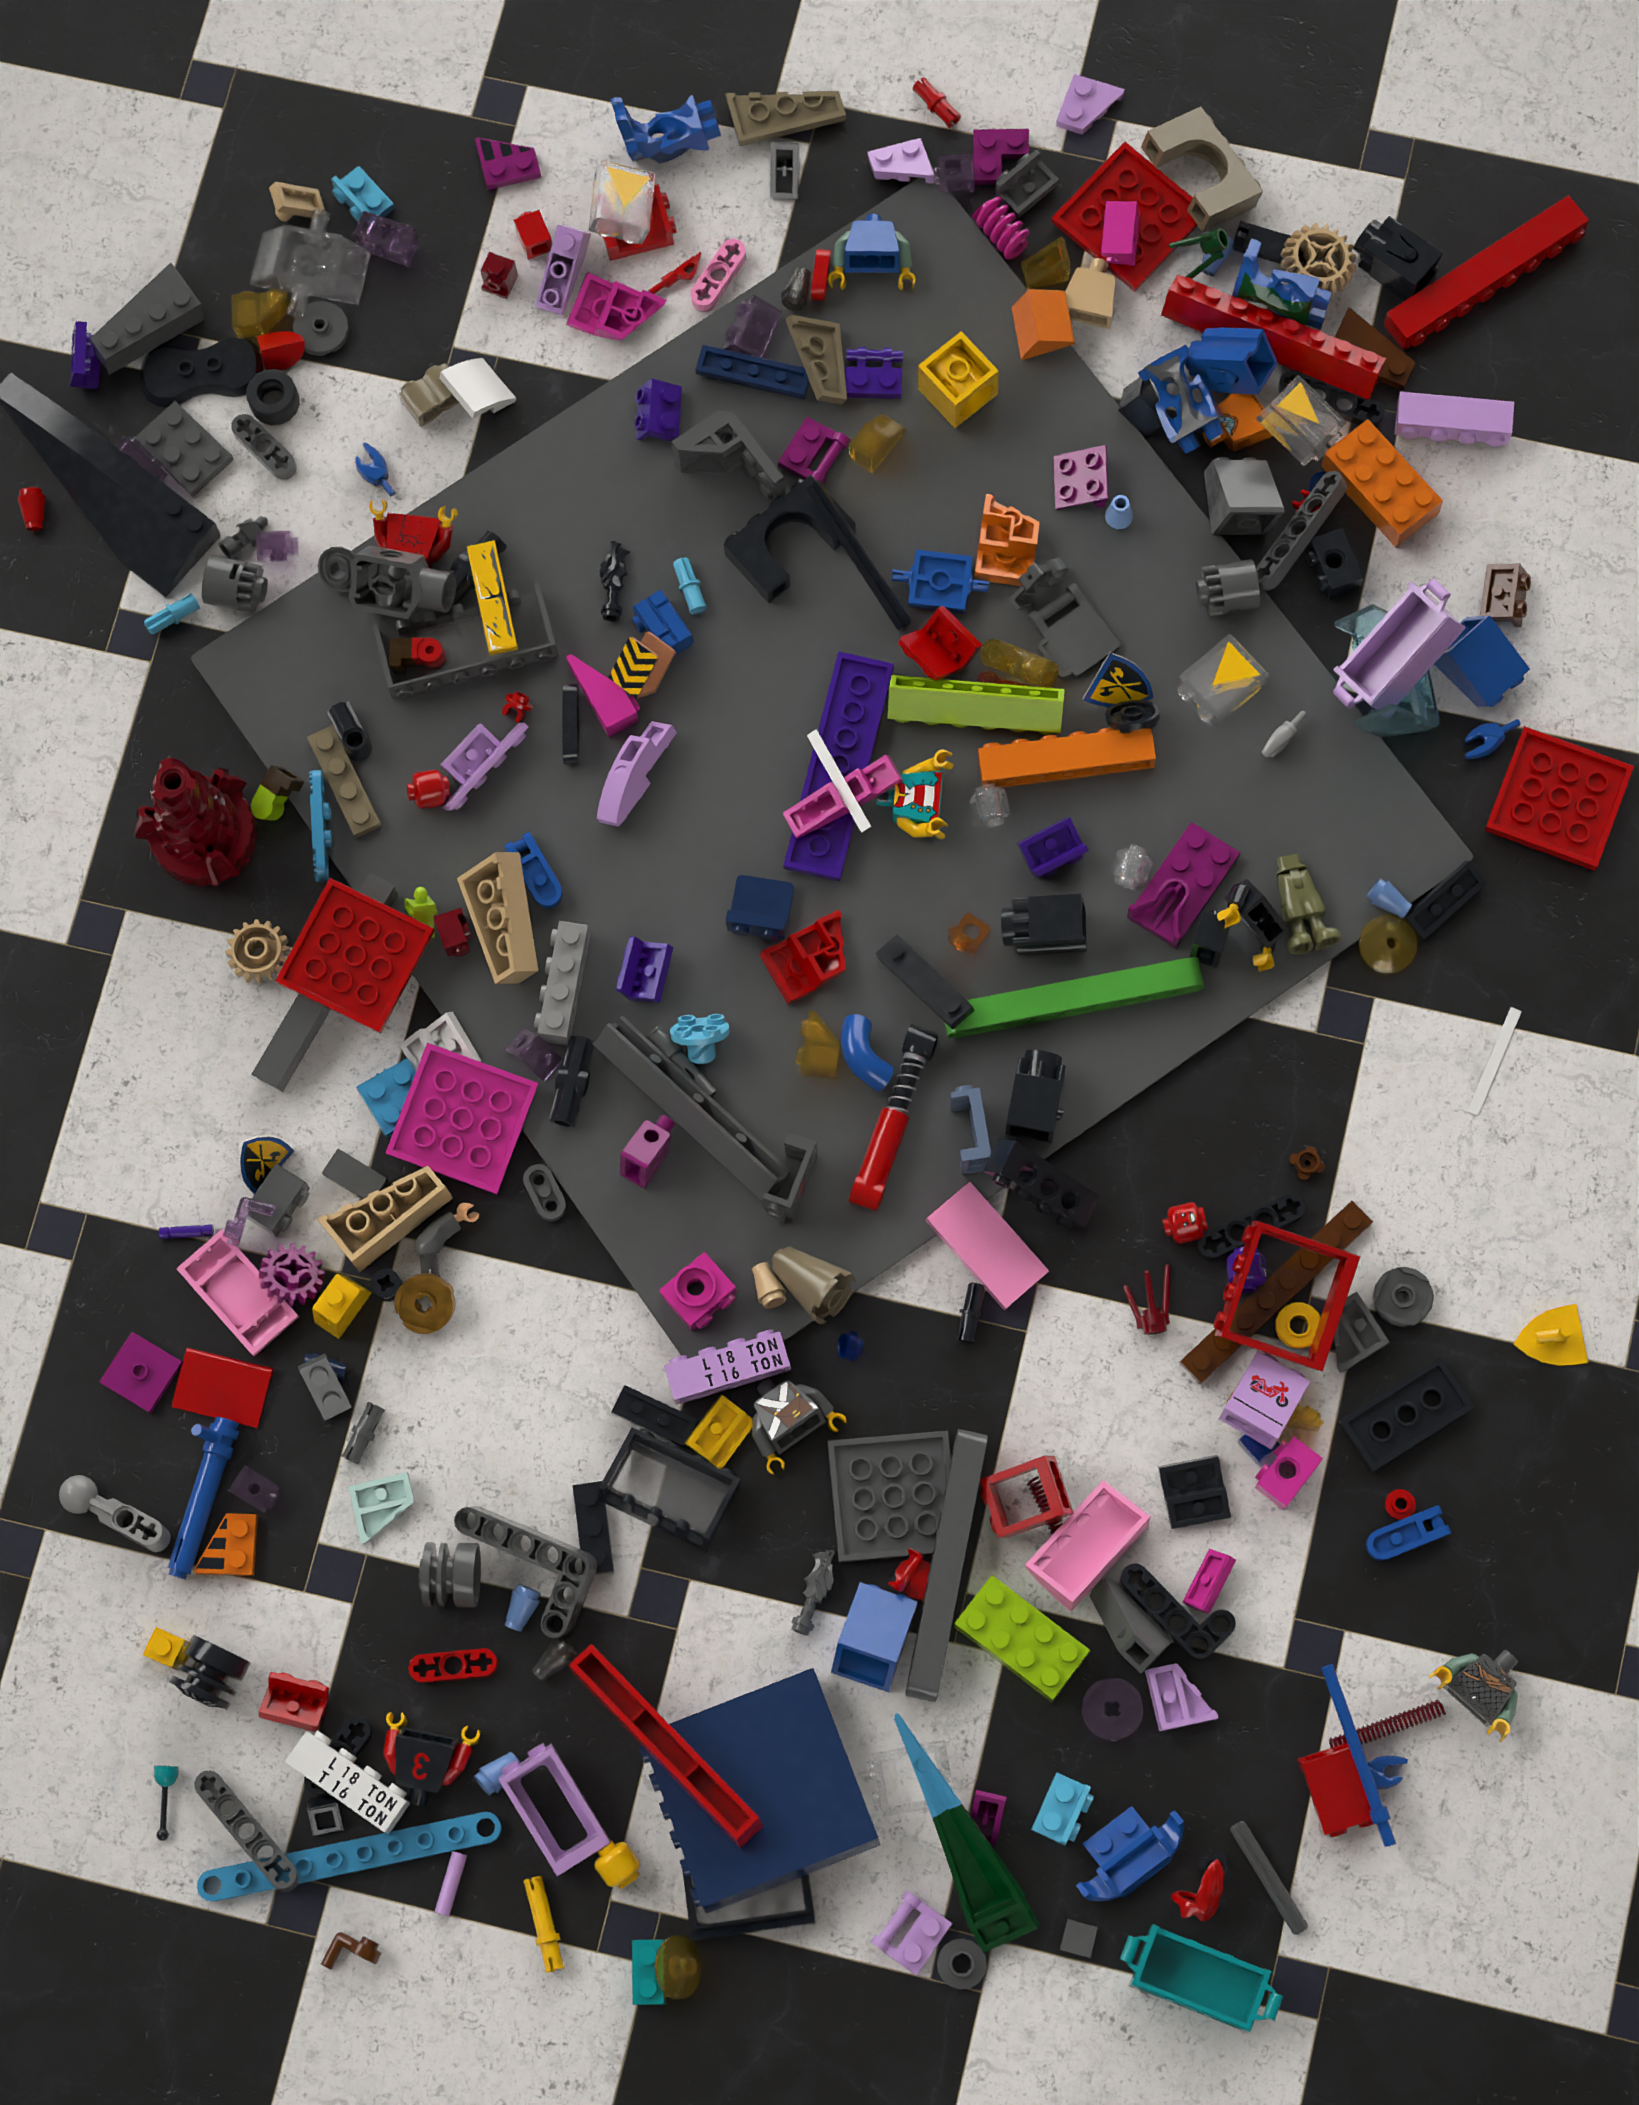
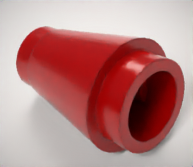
M28 487L19 490L20 496L17 497L26 530L38 531L43 529L46 496L42 493V489Z

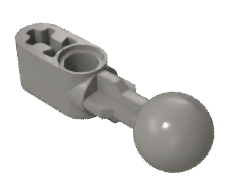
M75 1475L66 1479L61 1485L59 1500L67 1511L74 1514L90 1511L98 1515L101 1523L152 1552H160L169 1545L170 1533L159 1521L115 1498L107 1500L99 1496L97 1487L90 1478ZM134 1516L132 1524L123 1528L125 1518ZM146 1528L152 1533H157V1536L155 1538L148 1537L143 1531Z

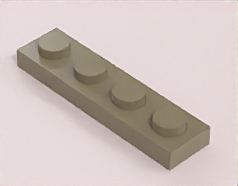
M331 725L308 736L307 739L355 839L382 827L334 726Z

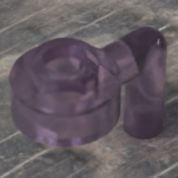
M242 1197L239 1200L234 1219H227L223 1237L228 1238L227 1244L239 1247L249 1210L273 1216L276 1205Z

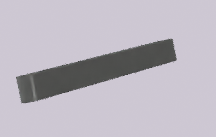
M957 1429L905 1696L931 1702H936L987 1445L988 1435Z

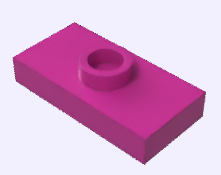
M1209 1549L1182 1603L1189 1608L1210 1614L1236 1559L1230 1555Z

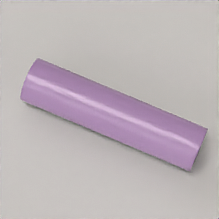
M452 1851L435 1913L445 1916L450 1915L467 1855Z

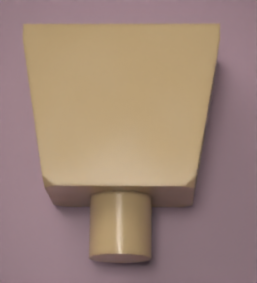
M1094 258L1092 259L1090 269L1079 267L1075 270L1065 291L1071 320L1106 329L1111 328L1115 276L1106 273L1107 261Z

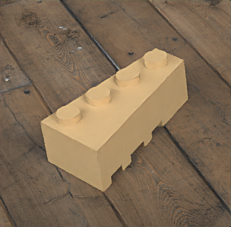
M495 852L458 877L457 880L495 984H519L538 972L520 853Z
M426 1166L393 1182V1185L381 1191L376 1190L368 1194L367 1198L354 1204L349 1203L340 1207L341 1210L329 1216L326 1214L317 1218V1220L357 1270L361 1272L453 1197L431 1168Z

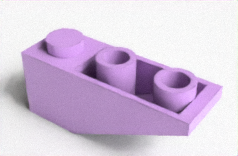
M557 225L536 307L563 315L583 265L591 233L566 225Z

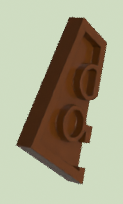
M1348 307L1335 338L1347 341L1352 345L1372 351L1386 358L1378 381L1403 391L1416 362Z

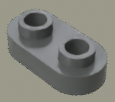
M542 1164L530 1166L524 1173L523 1181L541 1218L550 1222L561 1219L566 1212L567 1205L551 1170ZM537 1177L545 1179L544 1183L540 1186L534 1184V1180ZM549 1203H556L557 1208L555 1211L550 1212L547 1210V1205Z

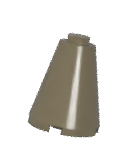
M789 1246L785 1249H779L772 1258L773 1272L818 1324L826 1323L827 1321L823 1318L829 1314L832 1317L836 1316L845 1306L853 1292L849 1285L851 1280L853 1282L856 1281L855 1275Z

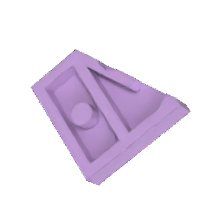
M1074 74L1057 118L1056 127L1084 134L1095 120L1100 119L1107 113V109L1113 103L1123 98L1125 89Z
M921 138L867 152L868 161L875 179H897L898 181L909 182L910 177L925 178L926 183H935L934 173Z
M1177 1663L1145 1671L1159 1732L1218 1719L1216 1711L1214 1709L1211 1710L1200 1696V1691L1187 1680L1186 1674Z

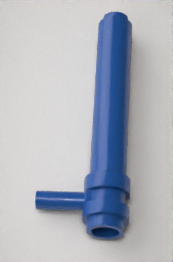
M216 1417L214 1423H210L209 1428L200 1424L192 1427V1434L205 1440L202 1448L204 1455L167 1567L170 1569L169 1575L186 1580L187 1574L191 1575L227 1460L231 1459L234 1451L231 1448L233 1441L237 1440L239 1435L237 1430L239 1423Z

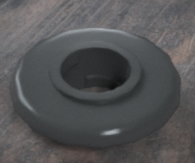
M956 1939L947 1943L939 1952L937 1960L938 1973L942 1980L950 1987L960 1990L969 1989L978 1984L985 1975L987 1967L986 1957L980 1946L967 1939ZM967 1955L969 1957L971 1969L968 1972L961 1974L954 1970L952 1963L956 1956Z

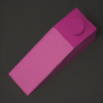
M572 654L566 656L569 669L608 737L639 722L637 711L640 710V707L635 697L632 695L628 697L623 688Z

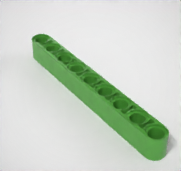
M1196 957L1183 958L970 999L967 1001L973 1006L975 1011L953 1030L946 1023L945 1028L948 1038H958L1193 993L1202 990L1205 985L1199 959Z

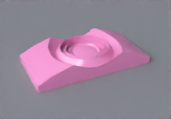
M222 1229L176 1268L253 1356L259 1353L299 1318L285 1300L279 1304L277 1303V1295L270 1298L267 1296L269 1288H261L262 1279L258 1278L259 1271Z

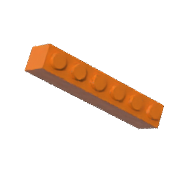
M1103 728L1098 733L1086 734L1084 731L1071 733L1068 737L1058 738L1056 735H1047L1037 741L1017 739L1012 744L1000 745L994 742L983 745V748H978V764L982 790L1155 768L1156 763L1151 728L1133 730L1130 733H1121L1120 730H1115L1114 728Z

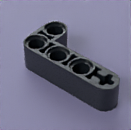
M1134 1563L1126 1566L1120 1578L1123 1590L1174 1640L1173 1642L1190 1659L1194 1661L1207 1659L1234 1631L1236 1621L1233 1614L1228 1610H1216L1202 1624H1199L1144 1566ZM1128 1573L1132 1575L1139 1573L1141 1575L1139 1582L1144 1588H1146L1148 1583L1152 1585V1587L1146 1590L1143 1597L1138 1595L1141 1593L1142 1588L1137 1583L1132 1585L1128 1583L1130 1578ZM1151 1594L1161 1595L1164 1599V1606L1160 1609L1150 1607L1147 1600L1148 1596ZM1173 1616L1182 1617L1186 1623L1185 1629L1174 1631L1169 1625V1619ZM1217 1617L1225 1618L1229 1623V1630L1223 1633L1216 1631L1213 1627V1620ZM1196 1638L1203 1639L1207 1644V1651L1203 1654L1195 1653L1191 1648V1641Z

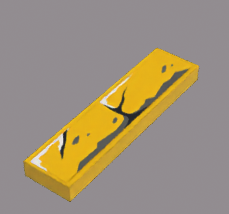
M495 540L466 546L489 654L495 655L518 650Z

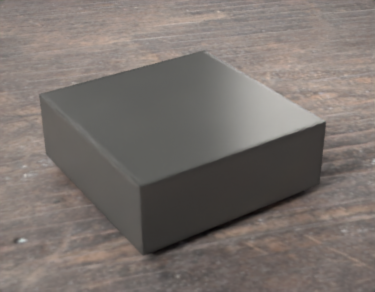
M1067 1919L1060 1950L1090 1958L1098 1927Z

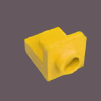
M155 1627L142 1655L177 1671L178 1664L185 1665L189 1658L184 1653L189 1642Z

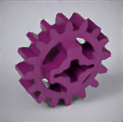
M290 1243L289 1249H285L282 1244H279L277 1253L270 1249L267 1258L262 1259L258 1278L262 1279L261 1288H269L267 1296L270 1298L277 1295V1303L279 1304L286 1299L289 1306H293L295 1300H299L302 1305L305 1304L307 1297L313 1300L317 1291H320L325 1275V1271L321 1270L322 1260L314 1261L316 1252L313 1251L307 1254L305 1253V1245H302L298 1250L295 1249L294 1243Z

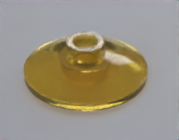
M1382 915L1372 919L1365 925L1360 934L1359 949L1362 958L1369 967L1381 973H1395L1406 968L1414 959L1417 951V938L1415 932L1404 919L1394 915ZM1388 938H1392L1395 941L1393 949L1387 946Z
M682 1935L670 1936L661 1944L656 1955V1979L660 1989L666 1996L672 1999H685L696 1990L700 1981L702 1968L700 1954L695 1944L688 1937Z

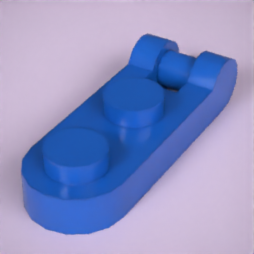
M531 833L523 834L522 839L515 843L511 841L505 844L506 852L521 853L526 849H529L531 852L521 858L524 882L535 902L545 909H551L559 905L563 898L560 883Z
M1440 1505L1371 1533L1366 1541V1549L1370 1557L1378 1561L1389 1560L1452 1534L1449 1526L1443 1522L1441 1517L1443 1512ZM1430 1520L1434 1530L1427 1533L1422 1522Z

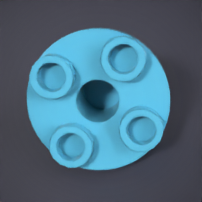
M712 1014L703 1018H695L694 1015H683L678 1017V1023L670 1029L671 1040L677 1044L687 1045L688 1058L695 1064L712 1062L716 1058L715 1043L725 1039L730 1033L729 1024L725 1021L722 1014Z

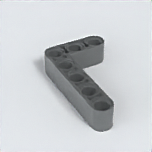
M472 1506L458 1510L454 1518V1524L462 1534L558 1574L540 1625L543 1633L550 1638L569 1635L575 1628L597 1571V1561L594 1556L482 1507ZM470 1512L477 1519L474 1528L469 1527L467 1524V1516ZM497 1524H500L504 1531L503 1537L500 1540L494 1536L493 1532ZM524 1535L529 1537L531 1541L528 1551L523 1550L520 1544ZM551 1547H554L558 1552V1559L555 1563L548 1559L547 1554ZM578 1558L582 1559L586 1566L582 1575L575 1570V1562ZM567 1587L574 1591L575 1596L571 1603H568L564 1598V1590ZM556 1615L563 1620V1628L560 1632L553 1627V1619Z

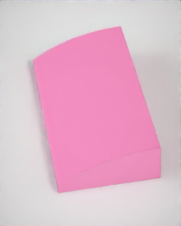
M971 1182L967 1183L925 1220L979 1283L984 1285L986 1291L1003 1310H1006L1049 1272Z
M1102 1480L1078 1506L1074 1514L1067 1518L1025 1564V1568L1054 1598L1072 1612L1149 1527L1150 1516Z

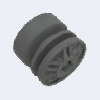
M426 1542L419 1566V1588L421 1590L423 1606L432 1607L437 1593L438 1606L445 1607L448 1594L453 1593L456 1607L476 1608L479 1601L481 1583V1552L479 1544L458 1543L454 1557H450L447 1543L441 1542L437 1556L436 1544L434 1542Z

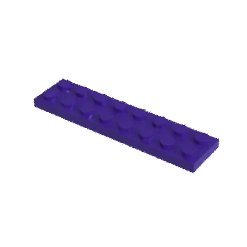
M838 651L818 733L842 776L845 777L858 768L862 770L870 765L889 691L891 675H893L894 663ZM814 748L800 801L826 784L833 783ZM849 812L800 838H796L792 831L783 868L840 882L855 825V820Z

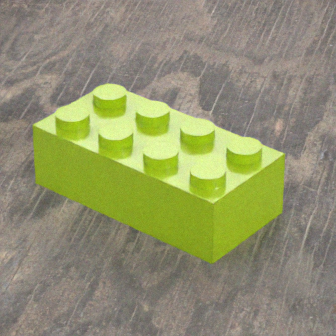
M993 1575L989 1577L954 1623V1627L1051 1703L1090 1652L1082 1643Z

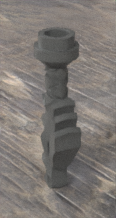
M825 1549V1552L812 1554L815 1558V1567L810 1575L804 1578L807 1583V1588L803 1592L806 1598L804 1607L801 1610L800 1616L793 1617L791 1622L793 1624L791 1630L799 1634L808 1636L809 1632L813 1631L814 1624H812L811 1619L817 1603L822 1604V1598H827L826 1593H831V1587L834 1584L833 1565L831 1563L835 1550Z

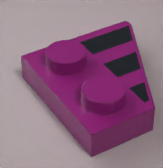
M475 138L488 190L541 178L534 148L484 138Z

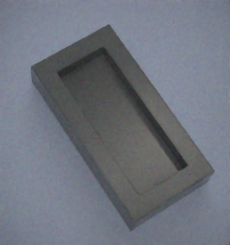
M340 1149L336 1150L322 1171L323 1176L361 1199L367 1198L368 1194L376 1190H383L389 1181L383 1175Z

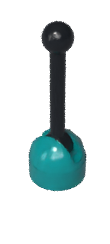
M154 1766L153 1776L156 1783L162 1787L160 1829L156 1834L157 1839L160 1841H165L169 1837V1833L166 1830L168 1787L173 1785L178 1779L179 1766Z

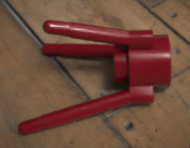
M1169 1264L1165 1265L1162 1313L1160 1308L1155 1307L1152 1281L1148 1270L1144 1271L1149 1309L1143 1310V1316H1141L1127 1285L1123 1287L1136 1319L1137 1329H1143L1144 1335L1167 1332L1166 1325L1170 1324L1169 1295L1171 1267Z

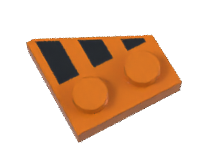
M226 1513L195 1566L194 1573L196 1575L254 1576L258 1515Z

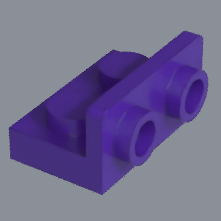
M75 321L72 333L70 386L98 389L100 361L94 354L90 339L93 335L87 333V322Z

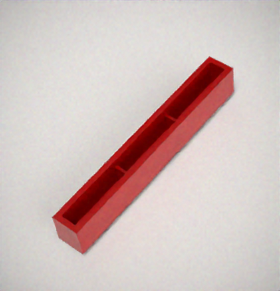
M1569 195L1387 312L1384 326L1403 350L1411 345L1413 347L1420 345L1427 338L1428 334L1434 330L1436 332L1443 330L1450 320L1457 315L1458 317L1466 315L1474 304L1479 301L1482 303L1486 302L1495 294L1497 289L1502 286L1504 288L1509 287L1525 271L1527 273L1534 271L1545 258L1549 257L1551 259L1557 256L1568 243L1575 244L1580 241L1586 234L1585 231L1589 219Z
M1177 274L1168 289L1161 316L1202 333L1206 328L1219 329L1220 327L1263 329L1279 364L1369 400L1378 383L1386 358L1372 351L1364 350L1347 341L1337 339L1320 330H1315L1293 319L1285 318L1268 309L1258 307L1241 298L1233 297L1216 288L1206 286Z
M592 1644L569 1664L575 1677L740 1849L763 1827L760 1818Z

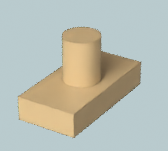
M275 182L269 187L276 208L275 213L281 221L286 222L294 215L320 219L326 214L318 189Z

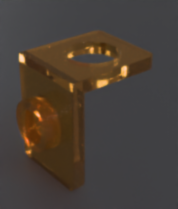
M966 913L956 928L952 925L949 927L948 940L957 950L961 952L966 951L973 955L989 933L990 926L972 914ZM968 924H974L980 930L979 936L972 939L962 932L963 928Z

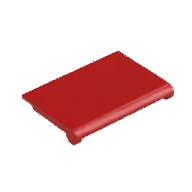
M187 1348L171 1407L214 1418L222 1417L239 1424L258 1428L270 1381L274 1374V1368Z

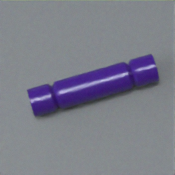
M213 1224L175 1226L170 1228L159 1227V1239L214 1236Z

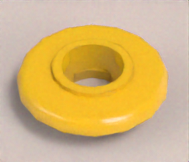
M1293 1302L1284 1306L1278 1312L1275 1320V1331L1278 1338L1286 1346L1293 1349H1305L1312 1345L1321 1317L1319 1312L1311 1305L1303 1302ZM1295 1318L1303 1319L1307 1323V1331L1303 1334L1294 1333L1290 1328V1322Z

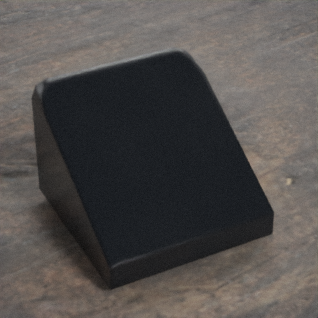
M331 1794L308 1799L307 1812L313 1836L344 1831L340 1801Z

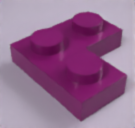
M973 129L974 185H996L998 177L1002 174V159H1021L1025 154H1029V129Z

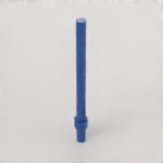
M1333 1664L1323 1666L1321 1669L1371 1808L1369 1814L1372 1823L1377 1825L1384 1847L1396 1844L1388 1821L1391 1817L1387 1806L1382 1804Z

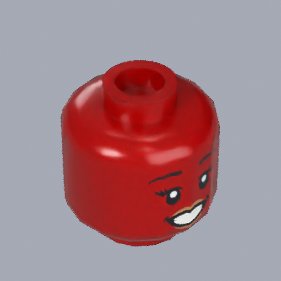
M1194 1202L1170 1207L1167 1211L1168 1218L1162 1219L1166 1237L1172 1236L1177 1244L1199 1240L1203 1237L1204 1231L1208 1230L1203 1207L1198 1208Z

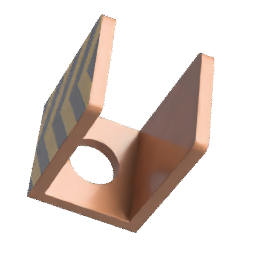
M646 632L641 642L634 637H629L608 678L636 699L653 694L660 685L676 651L651 632Z

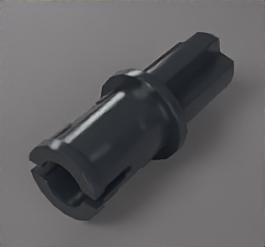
M970 1282L968 1284L964 1308L959 1310L961 1321L956 1340L967 1343H975L979 1319L983 1317L980 1309L985 1289L984 1285L980 1283Z

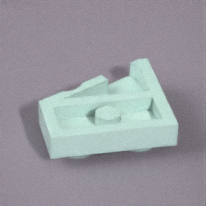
M408 1472L348 1486L361 1543L369 1541L415 1502Z

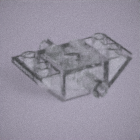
M319 209L313 210L309 229L283 225L262 234L250 285L292 292L287 313L293 317H296L297 312L299 313L298 318L305 316L309 296L359 304L371 252L340 234L326 232L331 215L324 210L321 211V215H319Z

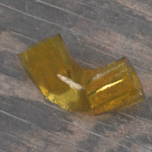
M992 638L987 640L981 648L980 659L985 666L1010 674L1038 687L1049 688L1058 677L1059 669L1055 662L1018 646Z

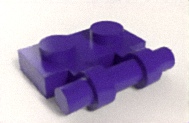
M867 347L847 349L846 361H857V367H846L845 383L847 398H902V368H891L892 362H903V351L892 350V347H883V350H867ZM866 361L883 362V368L866 367Z

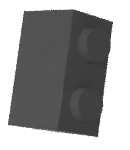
M276 1163L244 1209L243 1214L247 1219L277 1237L280 1231L285 1232L290 1226L293 1219L291 1215L297 1207L301 1208L309 1197L308 1190L310 1188L304 1180Z

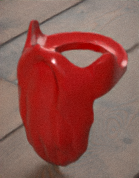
M908 1548L909 1559L899 1564L895 1571L896 1581L888 1582V1585L897 1592H904L911 1598L923 1601L931 1563L923 1561L921 1553Z
M1218 1859L1213 1861L1207 1868L1197 1894L1188 1891H1177L1171 1895L1172 1900L1180 1906L1182 1918H1189L1194 1915L1200 1921L1205 1922L1215 1914L1223 1893L1225 1876L1222 1864ZM1184 1897L1192 1898V1899H1194L1195 1901L1186 1899V1898H1184Z

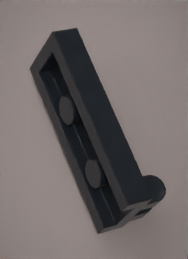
M1240 221L1232 247L1234 251L1245 254L1251 238L1261 242L1258 258L1280 264L1282 259H1284L1281 257V252L1285 248L1284 244L1288 238H1291V235ZM1298 250L1299 261L1302 267H1304L1306 260L1302 256L1303 252Z
M626 1385L623 1386L611 1411L612 1414L683 1448L686 1446L685 1442L690 1437L698 1420Z

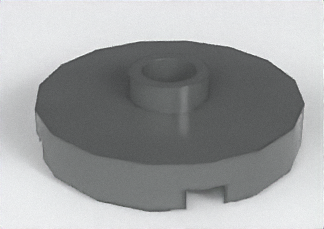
M317 301L302 307L296 314L293 322V332L301 335L305 340L304 351L308 354L324 356L326 353L338 351L345 344L349 334L347 317L341 308L331 302ZM318 324L325 325L322 329L316 328Z
M1404 1266L1391 1269L1382 1274L1373 1292L1374 1307L1380 1317L1389 1324L1398 1327L1414 1326L1424 1320L1432 1309L1434 1300L1433 1289L1426 1276L1416 1269ZM1398 1294H1406L1408 1301L1405 1303L1400 1302L1397 1298Z

